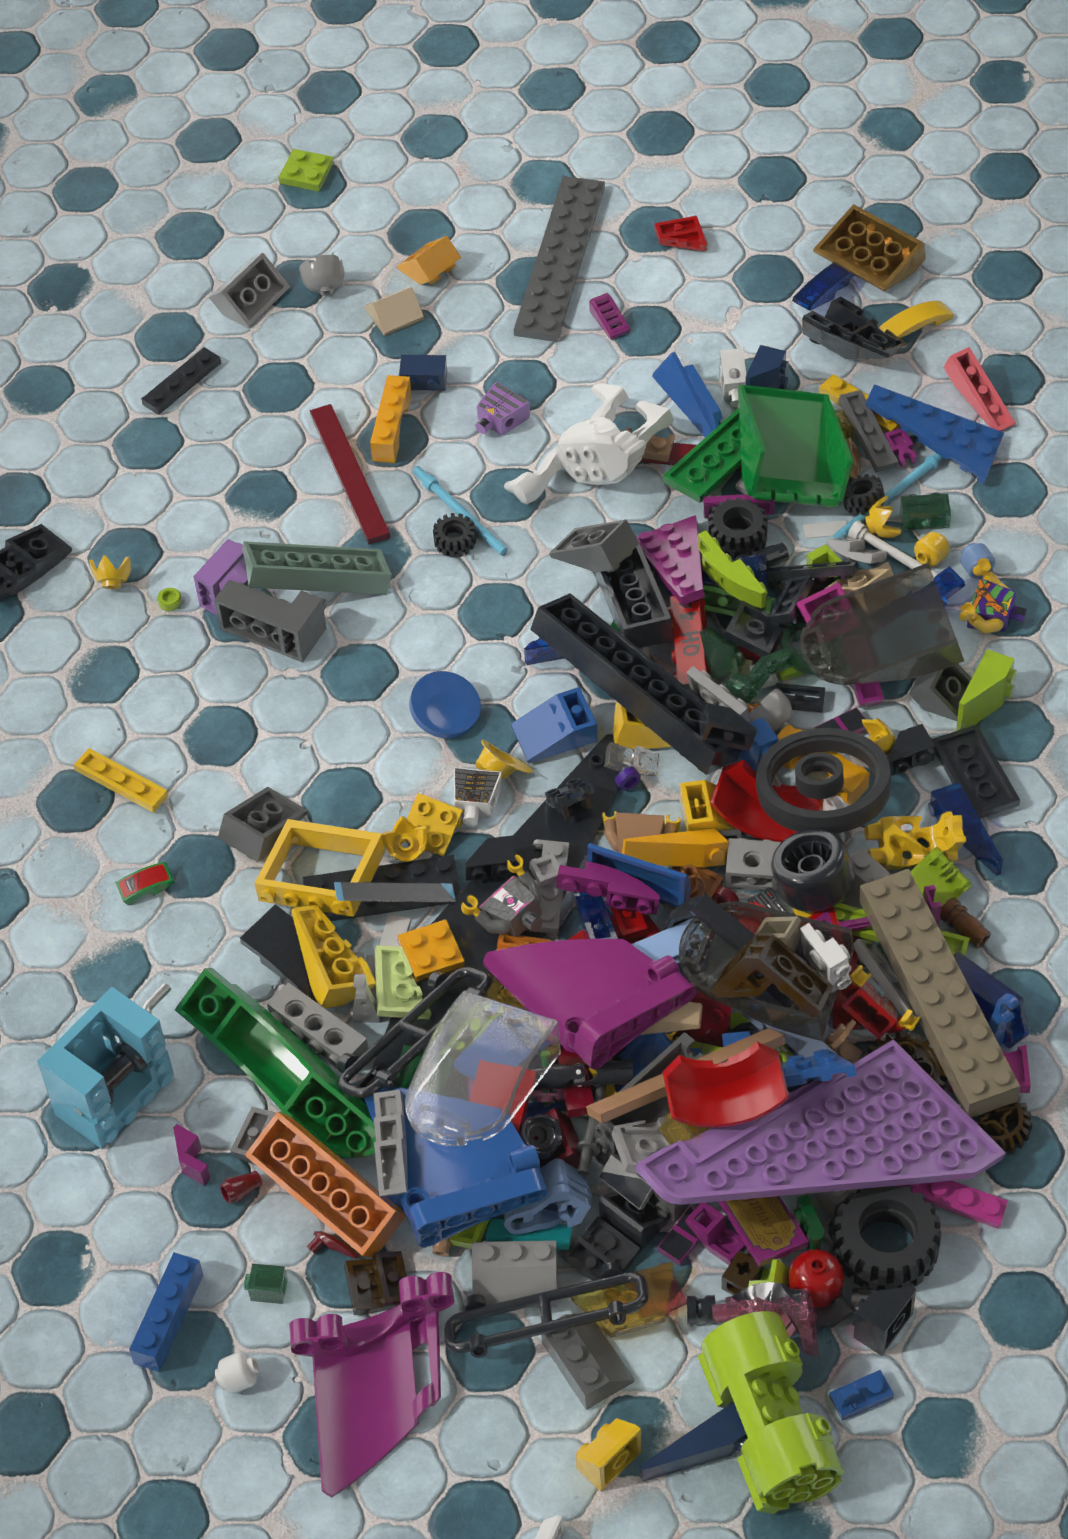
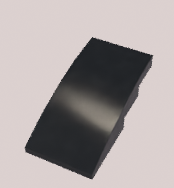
M42 524L5 540V548L0 549V602L22 591L49 572L72 552V547Z
M275 904L240 937V942L259 956L260 962L277 974L282 984L290 983L317 1003L310 986L294 919Z

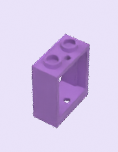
M227 539L193 576L201 608L217 615L214 599L227 581L230 579L237 583L248 584L246 564L242 552L243 544Z

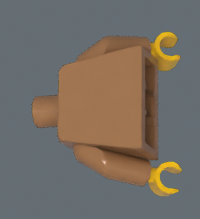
M614 811V816L606 817L605 812L602 813L605 837L612 850L622 853L623 840L625 838L676 833L680 828L681 818L678 817V820L673 822L669 820L670 815H666L665 820L662 815L617 813V811Z

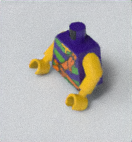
M982 558L977 561L978 565L973 568V573L976 576L983 575L984 577L979 580L972 603L966 602L960 607L962 611L959 614L960 620L967 621V628L978 629L983 634L997 631L1005 632L1010 619L1024 622L1027 608L1015 606L1016 592L1003 584L992 571L989 572L991 564L988 559Z

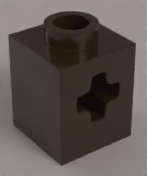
M738 1251L722 1275L721 1289L732 1295L739 1293L743 1289L748 1288L749 1281L761 1279L763 1266L759 1267L751 1254Z

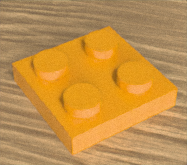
M446 919L397 935V941L400 947L403 948L413 970L412 975L415 982L429 978L435 971L446 973L464 967V959Z

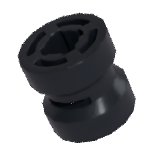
M695 1295L687 1296V1324H696L698 1321H705L707 1324L716 1323L715 1295H706L704 1298H697ZM700 1303H701V1316H699V1306H698V1304H700Z

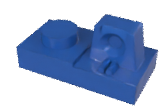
M881 1369L829 1392V1398L842 1421L891 1400L894 1396Z

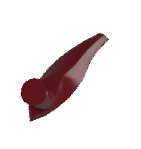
M314 1231L313 1235L315 1238L306 1246L313 1254L324 1244L329 1249L338 1251L346 1256L355 1259L359 1257L345 1243L323 1231Z

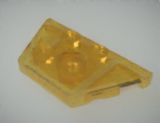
M673 1262L636 1272L646 1279L649 1292L648 1302L641 1310L626 1315V1321L621 1325H613L609 1319L595 1323L610 1338L665 1323L674 1271ZM629 1283L570 1297V1299L586 1313L607 1308L613 1301L631 1302L637 1298L636 1284Z

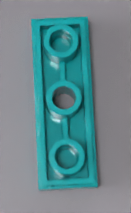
M490 1218L486 1242L556 1241L557 1251L568 1250L572 1237V1227L568 1228V1225L559 1224L548 1229H540L523 1234H511L505 1228L503 1219ZM512 1220L511 1222H512V1223H519V1222H521V1221Z

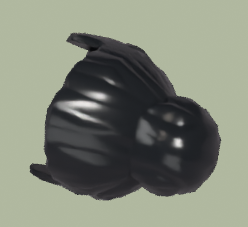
M536 1114L534 1117H528L522 1123L519 1131V1136L524 1144L527 1146L534 1145L539 1161L552 1156L563 1141L558 1119L553 1118L551 1115Z

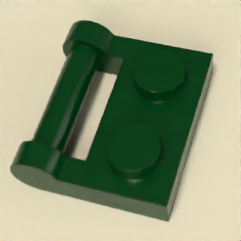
M808 1194L797 1197L794 1216L799 1227L809 1240L808 1247L806 1248L807 1250H821V1242L824 1239L823 1226Z

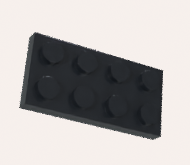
M977 724L932 739L935 744V754L973 821L1020 805V798Z

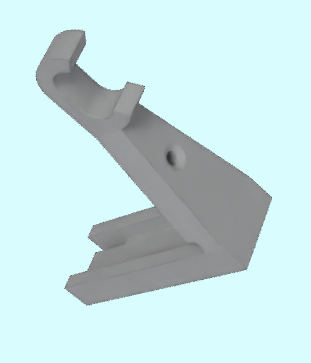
M358 952V958L362 957L364 959V953ZM366 955V962L376 982L375 955ZM355 974L354 988H356V995L353 1006V1022L380 1023V1016H377L376 985L370 989L366 974Z

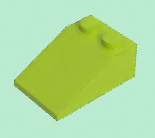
M989 649L986 650L959 702L956 731L977 724L1001 708L1006 698H1011L1015 687L1012 683L1017 673V670L1014 669V658Z

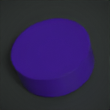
M627 767L616 776L615 783L620 790H629L637 785L641 775L635 767Z

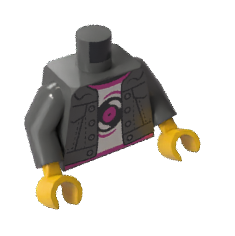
M515 855L516 860L520 864L519 866H512L509 860L507 863L508 870L512 873H517L519 877L516 878L513 875L483 902L479 909L477 908V899L471 895L467 897V901L473 907H468L465 903L461 905V910L464 914H473L475 916L474 919L491 934L508 933L516 937L527 928L535 932L542 926L539 888L529 872L523 870V859L519 855Z

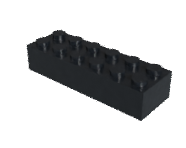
M640 543L632 550V555L619 563L620 566L615 571L595 572L617 630L621 635L639 649L674 640L671 616Z

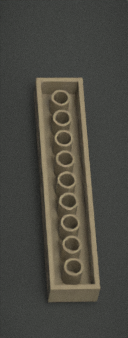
M906 869L860 885L859 902L916 1016L921 1018L919 1022L962 1109L972 1118L1017 1102L1020 1085L910 870Z

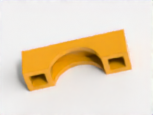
M387 375L370 441L372 461L395 463L399 449L401 419L403 412H408L412 396L410 377Z
M787 724L777 737L781 740L802 730ZM823 752L832 754L843 764L844 785L835 796H840L849 805L854 804L869 788L870 773L864 767L847 760L840 753ZM809 754L796 757L783 766L791 770L795 768L801 758Z

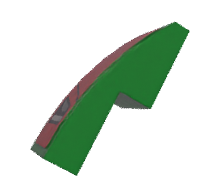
M161 862L137 870L115 883L123 902L130 905L149 892L153 896L157 895L174 884L175 881L167 863Z

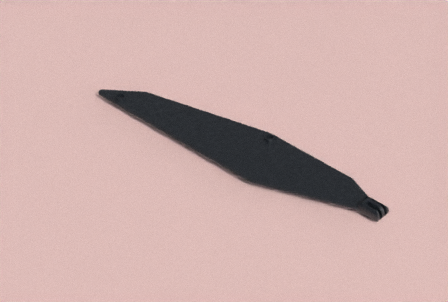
M613 734L605 735L557 787L558 789L566 787V783L575 778H580L581 782H591L595 789L589 796L592 808L588 810L582 808L580 801L567 807L570 818L565 820L560 818L556 808H549L544 801L514 833L513 841L516 855L522 857L523 870L525 872L528 871L534 880L536 879L529 868L530 862L534 858L539 859L542 857V849H535L533 847L534 840L536 839L568 842L567 866L580 867L587 853V847L589 843H592L603 821L602 813L605 812L606 814L617 794V784L615 783L617 760ZM513 875L507 878L494 877L481 881L471 880L455 897L456 901L451 902L431 923L446 919L464 959V967H474L491 975L492 985L487 991V1001L490 1003L505 989L498 979L483 965L486 953L497 950L499 934H491L474 919L475 916L473 914H464L461 910V905L465 903L466 906L473 907L467 901V897L471 895L477 899V908L479 909V906ZM565 890L563 891V899L567 893ZM524 931L519 936L544 939L546 933ZM455 970L446 972L445 974H447V975L449 976V975H450L451 973H453ZM471 977L459 980L429 1008L431 1012L430 1019H416L412 1024L430 1030L465 998L466 991L470 987L476 988L482 981ZM429 978L416 982V985L420 987L423 993V999L431 992L428 988ZM473 1004L424 1050L437 1053L476 1005ZM391 1017L386 1032L402 1018ZM402 1032L376 1056L371 1071L362 1079L357 1087L362 1088L372 1084L378 1071L387 1070L400 1058L404 1045L412 1047L419 1038ZM360 1098V1099L363 1101V1103L366 1105L365 1099H364V1098Z

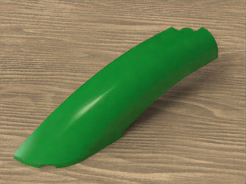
M204 968L174 1010L236 1063L278 1106L281 1113L291 1116L337 1156L357 1158L374 1154V1142H376L375 1127L368 1107L360 1098H355L342 1092L338 1087L339 1077L297 1036L237 984H231L213 968Z

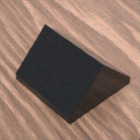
M617 1191L601 1195L599 1198V1217L632 1241L641 1250L669 1221L667 1217L660 1215L649 1203L646 1204L644 1209L639 1210Z

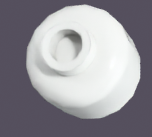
M239 1351L219 1361L218 1368L215 1370V1377L222 1390H227L234 1394L252 1387L256 1383L257 1373H259L260 1369L254 1357H249L247 1353Z

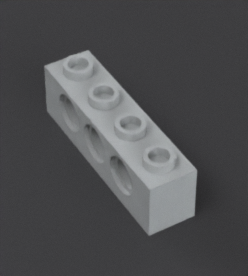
M287 983L267 1003L268 1011L300 1040L305 1042L316 1055L321 1054L326 1057L328 1062L336 1069H338V1060L344 1053L360 1057L368 1050L367 1038L290 983ZM315 1028H320L318 1031H312ZM335 1042H339V1043H340V1044H338V1045H331V1044H333V1043H335Z

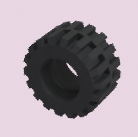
M726 499L725 503L721 501L717 507L711 510L708 533L712 538L715 537L721 550L725 554L727 553L729 556L737 559V556L742 553H748L751 550L756 552L766 547L768 517L765 515V510L759 508L758 503H751L750 499ZM739 528V529H744V530L737 531V530H732V529Z

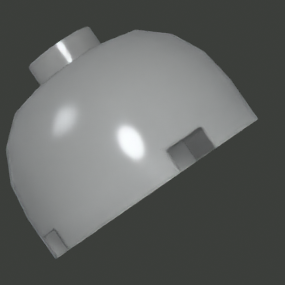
M336 255L316 256V261L310 263L308 259L299 268L305 287L309 291L321 294L322 296L331 295L342 284L345 275L342 259L339 261V257Z
M775 689L760 702L761 704L756 710L753 709L749 713L751 722L764 718L774 733L779 734L789 724L788 720L792 716V707L785 694L779 689Z

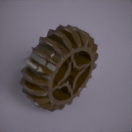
M1018 1097L1017 1102L984 1113L977 1124L1005 1152L1007 1151L1013 1155L1016 1148L1022 1149L1024 1141H1027L1030 1137L1032 1116L1031 1112L1027 1111V1104L1020 1103V1097ZM1015 1121L1017 1127L1009 1133L1007 1130L1008 1126H1010V1122Z

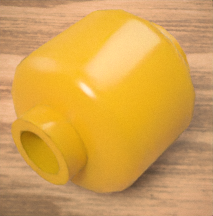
M929 532L923 536L914 546L916 559L927 567L938 565L950 553L947 538L937 532Z

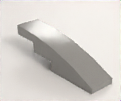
M398 1089L374 1093L376 1117H374L376 1135L374 1147L379 1196L386 1197L405 1194L408 1191V1168L403 1092Z

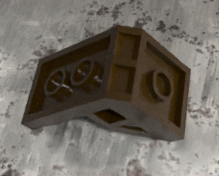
M757 933L724 966L711 992L718 998L760 996L773 983L782 994L791 998L803 1012L815 1018L821 1012L833 985L773 933ZM756 974H763L764 977H758Z

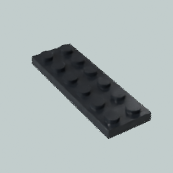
M454 855L380 865L370 882L452 884L455 897L460 893ZM357 869L303 877L304 886L335 890L334 882H351ZM361 901L354 917L328 912L323 913L330 921L445 905L451 902Z

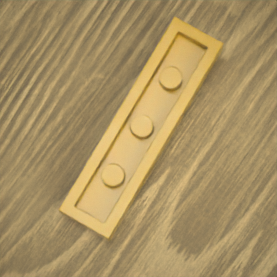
M835 374L819 386V393L828 394L830 400L841 406L838 401L840 395L859 390ZM862 392L867 401L869 395ZM872 410L883 433L900 429V424L894 420H886Z
M90 748L74 764L75 771L152 813L169 796L168 791L163 787Z

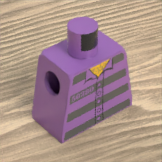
M495 382L477 405L479 421L475 424V427L481 434H485L492 429L498 434L504 435L530 418L529 401L500 383Z

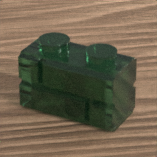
M935 492L930 495L908 494L901 496L900 518L902 531L950 528L951 509L948 494Z

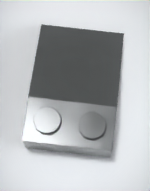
M627 519L574 528L549 555L553 559L593 572H612L619 568V563L623 559L632 555V550L639 542Z
M266 787L224 813L218 839L245 854L248 858L259 862L270 854L287 819L301 821L307 814V810L270 787Z

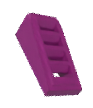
M609 293L602 294L589 301L590 313L610 340L630 332V327ZM618 324L620 325L616 328L611 329V327L616 326Z

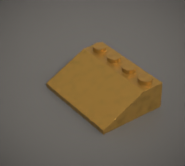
M855 204L848 209L813 249V252L884 292L912 275L926 259L925 244L922 241Z

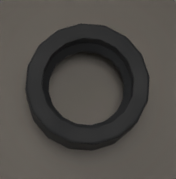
M812 753L804 756L795 766L797 790L800 794L812 799H827L835 796L844 785L843 764L837 757L828 753ZM819 771L832 774L830 778L825 780H812L806 777L808 774Z

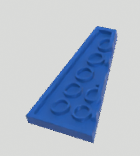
M873 385L866 402L867 407L886 420H894L901 425V430L906 433L912 432L918 436L919 442L944 459H952L960 465L959 469L965 473L970 471L978 477L977 481L984 485L1004 432L881 386Z
M829 1049L814 1051L813 1056L805 1058L803 1055L791 1056L787 1058L788 1062L781 1063L787 1087L803 1085L807 1083V1078L821 1081L832 1080L833 1074L846 1073L847 1077L857 1076L854 1064Z

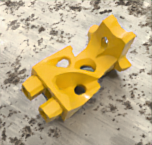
M946 812L941 815L937 824L920 828L922 816L882 817L877 823L867 825L864 828L866 841L878 840L879 847L871 848L867 853L887 871L916 866L935 847L942 850V853L950 861H958V849L966 842V836H964L962 829V815L953 816L952 812ZM904 824H910L913 827V829L911 831L904 832L903 830H901V826ZM917 840H926L928 842V847L925 848L920 843H918ZM907 851L911 853L912 858H903L902 853Z

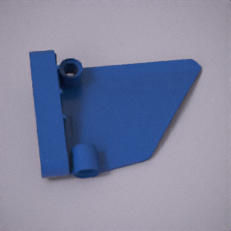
M383 1087L379 1092H386L392 1090ZM403 1088L392 1089H400L403 1092L407 1143L408 1191L398 1196L419 1247L433 1246L476 1224L538 1202L548 1195L546 1185L539 1170L540 1162L534 1145L527 1146L524 1144L505 1111L445 1095ZM373 1095L364 1099L374 1124L376 1113Z

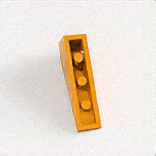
M715 828L625 838L623 840L622 854L660 866L684 867L685 865H693L695 867H710L726 864L729 842Z

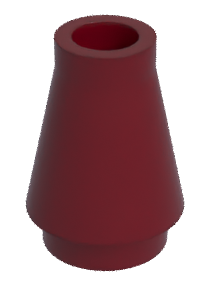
M257 1171L226 1178L220 1184V1191L228 1204L233 1202L237 1204L257 1187L262 1186V1179Z

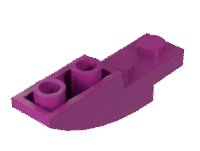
M588 861L585 869L559 865L557 889L585 893L591 896L607 897L605 906L657 915L660 895L640 880L617 869Z

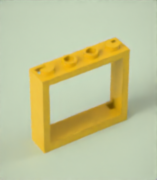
M287 819L254 883L258 900L289 907L317 905L322 912L354 917L361 901H338L335 890L274 880L292 845L363 855L351 882L370 883L385 854L382 833Z

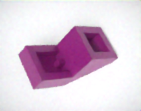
M176 1124L173 1129L182 1174L205 1186L211 1177L207 1164L195 1158L202 1149L199 1137Z
M706 1202L700 1203L687 1217V1225L706 1249L727 1265H730L738 1251L744 1252L747 1249L740 1236L726 1227L725 1215Z

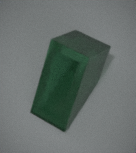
M705 627L699 631L712 679L737 674L744 669L743 666L746 664L743 651H739L737 644L723 638V635L711 627Z

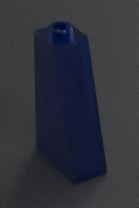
M959 951L953 956L988 1024L994 1013L996 1003L1002 996L1007 993L1012 994L1019 1001V1004L1014 1008H1009L1006 1005L1007 1009L1014 1014V1018L1007 1023L1003 1044L1010 1049L1027 1037L1029 1030L1024 998Z

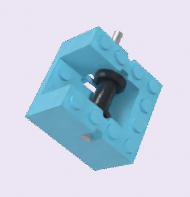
M163 983L145 1001L142 1007L111 987L37 1061L55 1115L101 1149L108 1143L113 1142L118 1132L126 1124H130L135 1119L137 1113L144 1106L150 1104L155 1094L162 1087H166L174 1076L168 1050L165 1048L166 1042L160 1020L151 1013L153 1008L171 991V987L167 983ZM115 1036L119 1038V1043L116 1041Z

